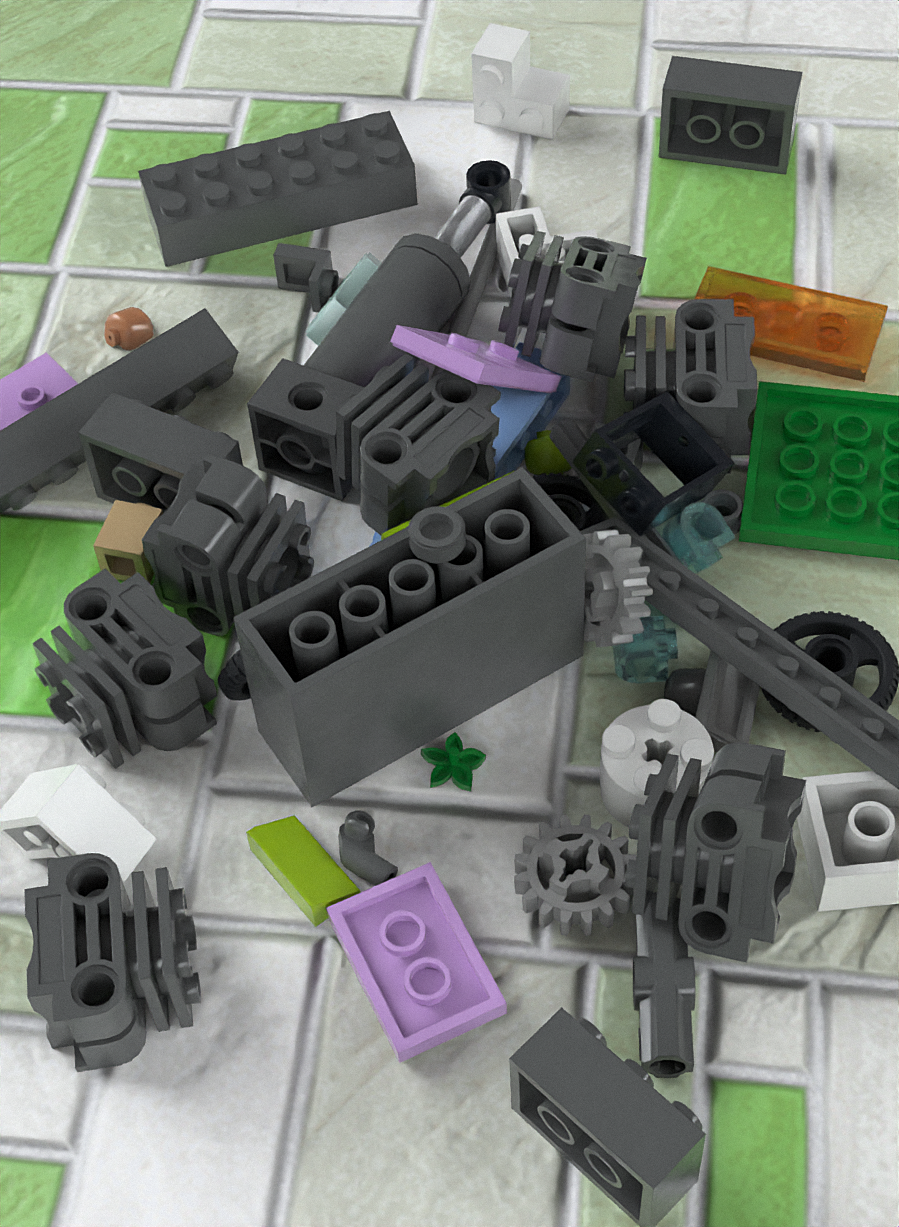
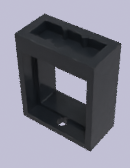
M668 391L596 429L572 461L574 466L640 537L703 499L709 492L714 490L735 464ZM683 436L688 439V445L684 443ZM640 438L684 486L664 497L620 449Z

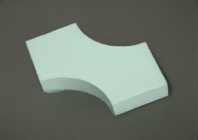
M370 252L361 258L308 325L306 336L315 344L319 345L382 263Z

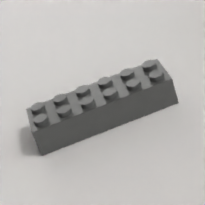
M390 111L373 113L365 117L340 123H331L315 129L289 133L281 137L243 144L239 147L210 154H201L197 157L168 164H159L152 168L138 171L146 210L165 267L418 205L415 164Z

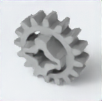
M618 530L594 531V533L583 534L586 538L584 640L586 642L595 641L596 647L633 642V634H639L644 631L640 617L650 616L651 613L648 606L644 603L645 596L653 594V589L647 585L646 578L650 569L649 566H640L638 562L641 558L642 549L641 547L630 548L631 536L629 534L619 535Z
M566 814L560 816V827L553 830L544 821L540 823L539 840L526 835L523 838L524 854H515L514 859L515 873H517L514 876L515 893L523 895L522 904L524 912L530 913L539 909V926L545 928L553 920L559 921L561 935L565 936L570 932L572 924H580L585 936L592 934V922L597 920L608 929L611 928L614 923L613 909L627 914L630 908L629 895L634 894V889L625 886L629 859L636 860V855L628 854V838L622 836L612 840L611 823H604L598 830L591 828L590 815L585 814L579 825H571L570 819ZM604 859L610 865L614 879L609 877V869L601 865ZM539 870L543 872V880L549 883L547 890L540 883L538 878Z

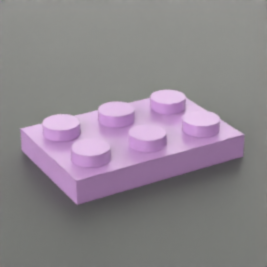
M431 862L326 908L328 919L399 1063L507 1014V1003Z

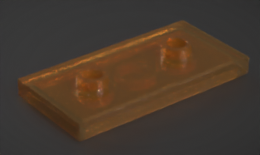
M711 266L707 267L694 300L734 299V317H754L755 338L750 349V356L862 382L866 380L888 310V306Z

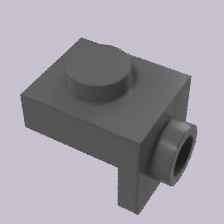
M278 243L273 254L278 288L310 293L313 312H320L327 303L328 298L338 288L339 275L338 271L332 268L331 251Z

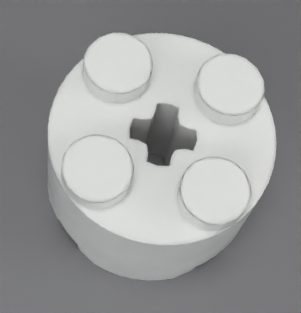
M659 699L650 705L630 709L618 716L605 729L602 735L600 761L601 797L609 813L624 826H630L634 806L636 804H645L648 795H644L648 776L650 773L658 775L667 754L679 755L676 789L690 758L702 760L699 794L714 759L712 740L705 727L695 717L681 710L674 701Z

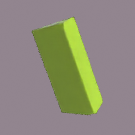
M295 815L255 826L246 832L252 853L315 927L328 919L327 907L361 893L359 888Z

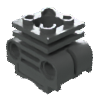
M536 231L530 245L522 244L518 259L515 258L508 282V287L513 288L509 307H503L498 328L499 332L506 333L504 344L514 348L522 328H526L527 331L521 355L531 357L540 333H546L540 356V363L545 368L562 375L590 382L594 381L596 374L615 378L630 327L629 314L633 309L647 258L629 254L631 246L600 238L581 236L573 239L564 263H561L559 258L564 237L555 235L545 258H541L546 233Z
M734 299L689 300L683 303L676 311L673 349H666L665 316H656L653 349L646 348V316H636L635 336H626L625 357L634 358V368L624 369L625 401H633V409L668 391L730 458L731 455H749L751 431L747 422L750 413L756 406L758 390L757 370L750 358V349L755 338L754 317H734ZM683 436L684 443L688 445V439Z
M405 353L391 366L386 365L376 373L372 382L356 395H349L342 401L336 411L337 475L343 480L352 475V486L360 491L362 519L370 528L382 536V533L411 520L416 513L425 508L441 506L495 480L496 465L493 457L496 455V449L492 445L499 433L500 418L491 412V406L500 399V391L491 385L474 383L448 370L441 371L429 380V368L421 363L413 370L414 358Z
M207 453L203 459L204 467L194 463L190 465L179 482V490L174 502L167 511L153 521L142 538L145 556L154 571L155 579L152 586L159 601L162 604L173 607L176 615L186 618L197 630L215 636H224L234 623L233 617L310 578L314 567V559L310 557L309 540L311 528L307 526L304 502L294 500L287 511L286 497L275 493L268 504L267 489L262 479L256 473L241 464Z
M103 569L67 595L64 602V614L72 638L60 626L50 631L58 654L42 638L32 643L40 663L35 668V672L44 687L48 686L51 696L46 699L49 708L62 724L65 725L71 721L83 734L79 737L81 743L93 757L102 754L115 769L124 764L117 740L132 756L142 751L135 729L156 749L175 751L189 745L217 724L216 718L204 707V705L217 697L214 681L206 674L204 667L206 647L203 635L186 618L180 617L165 608L159 601L154 587L139 572L120 583L106 569Z
M735 742L723 746L715 755L700 794L699 785L702 760L690 758L676 789L679 755L667 754L658 775L649 774L644 795H648L644 805L636 804L634 806L630 820L629 838L638 840L636 860L629 859L625 878V886L634 889L633 914L644 916L658 883L655 918L667 921L682 884L678 923L679 931L684 941L693 949L705 954L747 963L751 939L774 943L780 920L777 906L789 894L794 880L797 851L793 840V826L796 818L802 811L806 780L783 776L786 750Z
M87 853L48 859V886L24 889L25 917L33 934V952L26 969L27 998L33 1010L47 1021L46 1036L52 1049L74 1045L75 1069L77 1072L120 1066L128 1063L140 1054L146 1041L144 998L147 1001L158 1032L170 1030L168 994H170L181 1028L192 1027V1004L201 1003L198 972L193 973L188 958V951L197 950L196 931L192 915L186 916L185 909L188 908L184 888L174 889L167 867L155 869L158 906H155L144 871L131 872L133 910L118 867L110 857L100 853Z

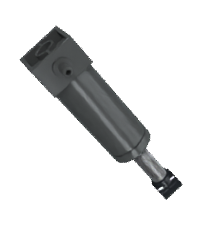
M492 160L473 164L466 173L467 189L461 195L459 205L436 236L432 237L416 233L403 236L305 364L301 365L284 358L281 359L247 403L259 470L334 499L344 500L353 486L352 475L346 480L337 475L336 411L346 397L353 394L356 395L372 382L374 376L382 367L386 365L391 366L405 353L414 358L413 369L418 364L421 358L394 347L393 343L390 342L396 325L440 333L469 292L471 280L468 269L461 257L486 224L496 223L497 213L511 211V175L506 165Z

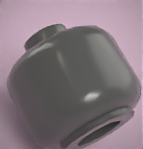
M680 668L671 672L665 682L664 699L674 701L681 710L695 717L706 669Z

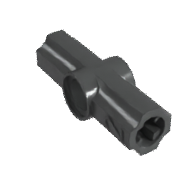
M653 892L644 916L635 914L637 956H633L634 1011H639V1061H641V1067L656 1078H677L681 1074L693 1072L694 1067L691 1011L695 1009L694 958L688 957V944L684 941L679 931L681 899L676 897L667 921L655 918L657 892Z

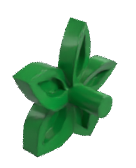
M456 732L447 737L445 751L435 747L421 749L422 757L428 763L436 766L431 772L430 788L440 786L452 778V782L458 788L471 792L472 771L478 769L486 760V754L475 748L463 750L462 741Z

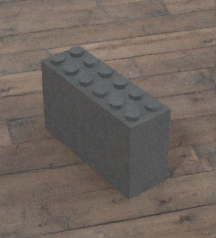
M523 467L447 506V508L456 511L465 523L466 544L463 551L456 558L444 563H429L419 559L410 548L408 527L233 617L258 731L311 807L318 805L583 656L586 538Z

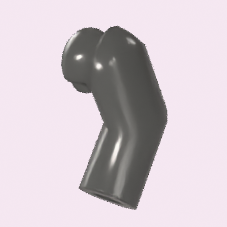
M364 811L350 812L345 818V823L340 826L338 834L340 861L343 866L374 886L395 878L398 867L375 854L373 834L375 821L372 816Z

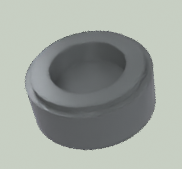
M441 506L425 508L416 513L409 523L410 548L423 561L429 563L448 562L456 558L465 547L466 532L464 520L456 511Z

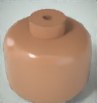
M129 307L112 313L105 322L104 336L107 344L111 347L119 345L125 350H134L154 335L150 318L139 308Z

